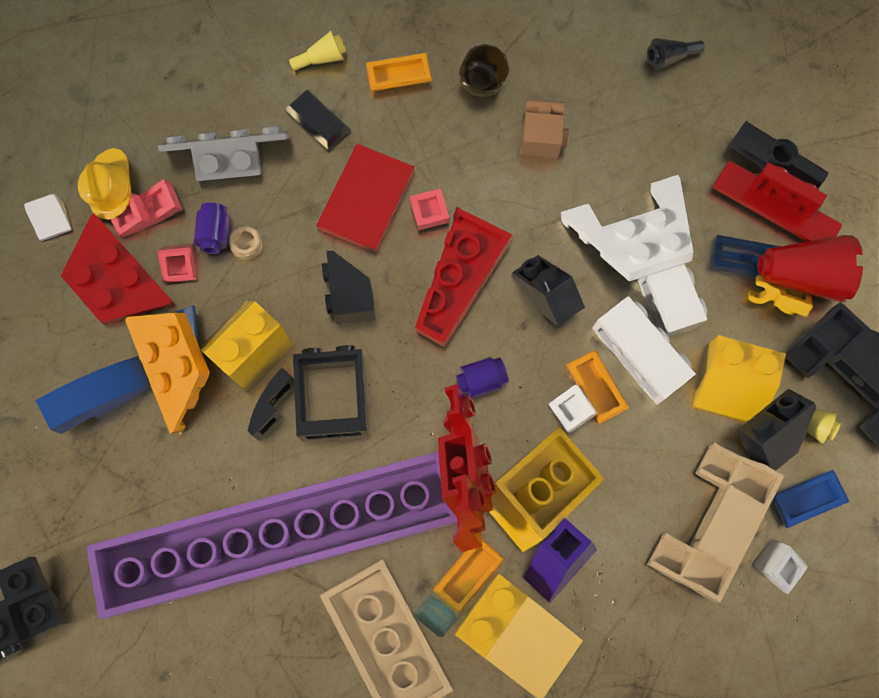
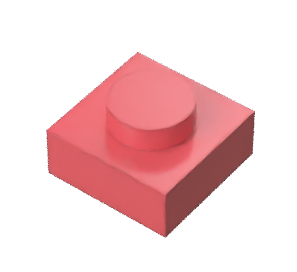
M441 188L410 196V204L418 231L449 223L450 217Z

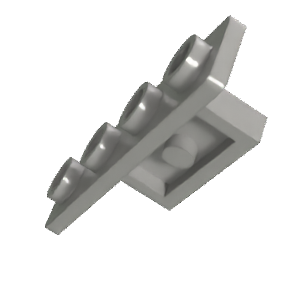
M281 126L262 127L263 133L250 134V129L231 130V136L218 138V132L198 134L199 140L189 141L186 140V135L166 137L167 143L158 145L159 152L191 149L196 181L255 176L262 174L257 142L289 139L290 131H282Z

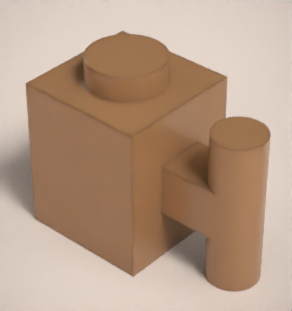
M526 99L520 156L558 159L561 147L567 148L569 128H563L564 102Z

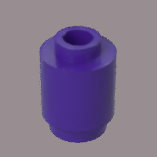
M211 202L203 203L201 210L197 211L194 244L200 247V251L208 254H217L220 250L227 248L230 216L227 214L226 206Z
M488 357L461 366V374L456 375L458 386L464 394L468 393L471 398L502 389L503 384L509 383L505 365L500 357L496 359Z

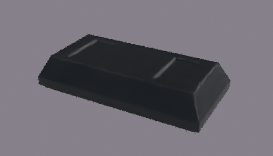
M308 89L285 109L328 151L351 131L344 122Z

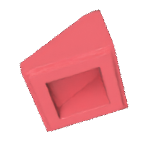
M194 243L163 246L157 251L163 283L197 279Z

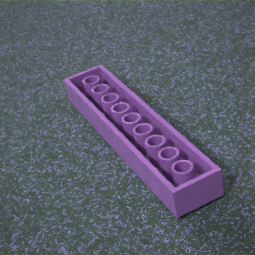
M438 451L87 545L98 617L100 620L125 615L457 524V517L442 500Z

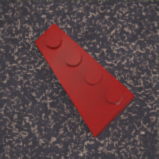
M458 207L455 209L451 229L448 231L444 241L445 247L440 261L436 264L435 276L431 287L426 293L415 325L418 333L443 347L447 345L513 241L512 234Z

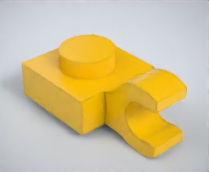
M763 276L756 277V285L765 288V290L760 293L750 290L748 292V299L751 302L763 304L768 301H774V306H777L784 313L790 315L797 313L805 317L808 316L813 307L811 294L768 283Z

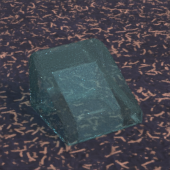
M429 595L415 613L416 619L438 637H443L458 620L457 615L433 595Z

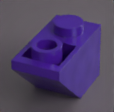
M564 518L540 545L523 578L551 603L597 549L590 539Z

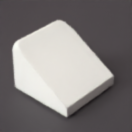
M51 194L24 204L26 213L41 242L73 231L64 202L57 195Z
M774 539L768 542L753 563L754 568L786 594L790 593L808 568L791 546Z

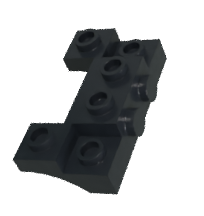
M839 302L785 352L786 358L807 378L813 376L826 362L831 365L876 408L859 428L879 446V333L871 330L842 302Z
M36 557L25 558L0 570V587L5 599L0 601V660L22 652V644L67 624L68 620L62 603L55 596L43 576Z

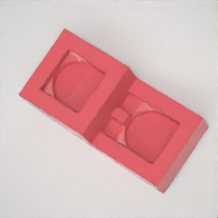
M163 179L140 195L131 193L129 205L125 211L117 218L111 219L117 236L125 237L149 228L173 216L183 208L172 182Z

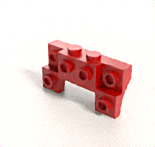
M458 384L445 387V393L450 401V409L447 411V416L443 422L450 434L438 438L442 500L457 517L458 532L453 536V543L461 552H466L483 547L481 532L485 531V521L482 513L493 511L491 496L496 494L493 478L488 472V465L492 464L490 450L486 443L481 444L475 435V429L472 424V417L476 416L474 402L469 395H464Z

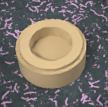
M240 226L230 234L229 247L239 259L251 260L261 253L263 240L255 228Z

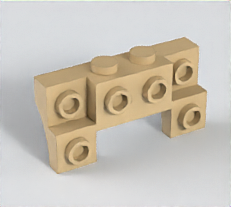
M714 442L710 444L695 474L719 487V490L690 546L664 533L647 565L675 582L684 584L712 602L721 603L738 567L742 568L750 558L752 550L749 546L754 536H759L767 524V518L764 516L784 475L765 464L742 457Z

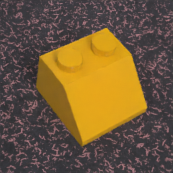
M721 335L716 336L706 345L693 408L743 422L749 421L772 402L780 386L786 353Z

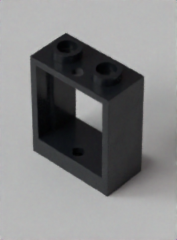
M342 345L336 347V351L322 352L321 348H306L302 350V354H293L296 436L301 441L369 436L365 361L362 349H356V346ZM355 366L358 417L309 421L307 369Z

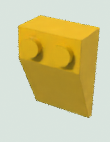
M559 426L494 482L496 494L491 496L493 511H490V514L521 551L524 552L541 542L604 480V477Z
M496 574L454 631L458 638L536 698L545 697L583 642L576 634L500 574Z

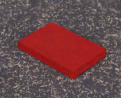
M356 143L318 220L317 229L377 253L413 177L415 166Z

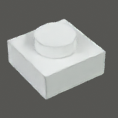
M577 384L549 403V406L569 433L598 414Z

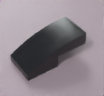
M283 367L268 383L253 410L248 432L258 441L283 417L274 406L294 387V378Z

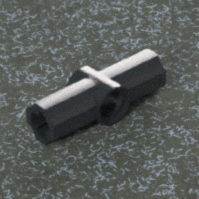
M745 121L728 145L758 164L760 172L769 162L774 166L785 168L792 176L803 182L811 183L818 189L829 173L800 155L797 146L788 139L776 140ZM774 156L779 157L782 162L775 159Z

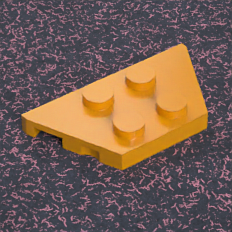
M185 313L127 317L125 319L168 430L170 434L181 433L186 427L182 421L187 409H194L199 398L200 389L204 387L210 375Z

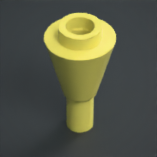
M330 31L307 49V52L291 58L289 61L293 70L296 71L310 64L316 65L343 61L342 54L346 53L347 50L340 34L334 36L333 32Z
M815 409L807 433L822 444L827 438L833 440L841 425V421L836 420L837 412Z

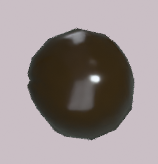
M488 44L475 46L468 51L460 66V82L463 88L470 94L486 98L496 94L502 88L509 74V64L506 55L498 47Z

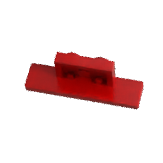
M728 161L713 185L715 190L806 242L836 237L842 228L840 222L818 211L828 195L819 191L815 185L803 182L792 176L785 168L774 166L769 162L756 176L739 165Z

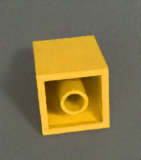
M245 301L199 348L248 393L294 345L281 324L255 301Z

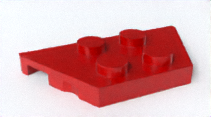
M92 214L61 274V277L105 326L121 322L127 317L144 316L146 312L159 308H173L176 304L96 214Z

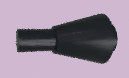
M655 38L647 49V59L654 69L661 70L688 55L703 53L705 45L702 40L685 43Z

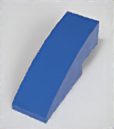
M139 356L78 378L35 401L50 430L63 434L91 417L97 419L149 390L151 384Z

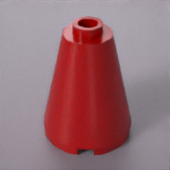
M841 235L769 248L764 255L759 257L758 273L764 277L766 282L836 302H846L845 299H853L860 287L863 266H857L856 255H863L862 247L859 240L853 235Z

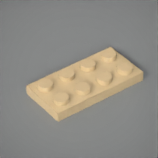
M384 559L320 595L372 698H442L453 691L448 678Z

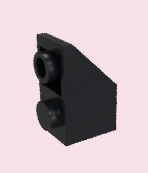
M326 251L328 263H322L324 283L330 282L331 294L325 295L327 314H333L336 324L375 320L373 290L370 278L336 252Z
M539 255L526 260L521 267L512 272L514 278L541 314L558 326L585 308L573 277Z
M787 389L737 429L748 458L765 464L776 471L795 456L800 450L815 412V402Z

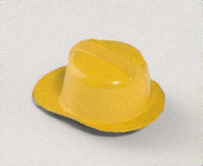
M112 148L99 154L94 161L86 164L78 180V191L81 198L90 205L92 212L98 218L105 220L115 219L129 205L131 198L129 163L126 154L120 149Z

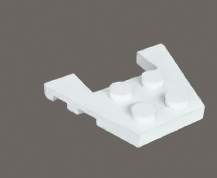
M679 175L651 183L650 192L659 205V209L604 227L600 225L589 204L561 212L562 223L567 228L572 227L577 231L579 238L584 243H591L599 250L600 257L628 281L690 262L693 258L692 241Z

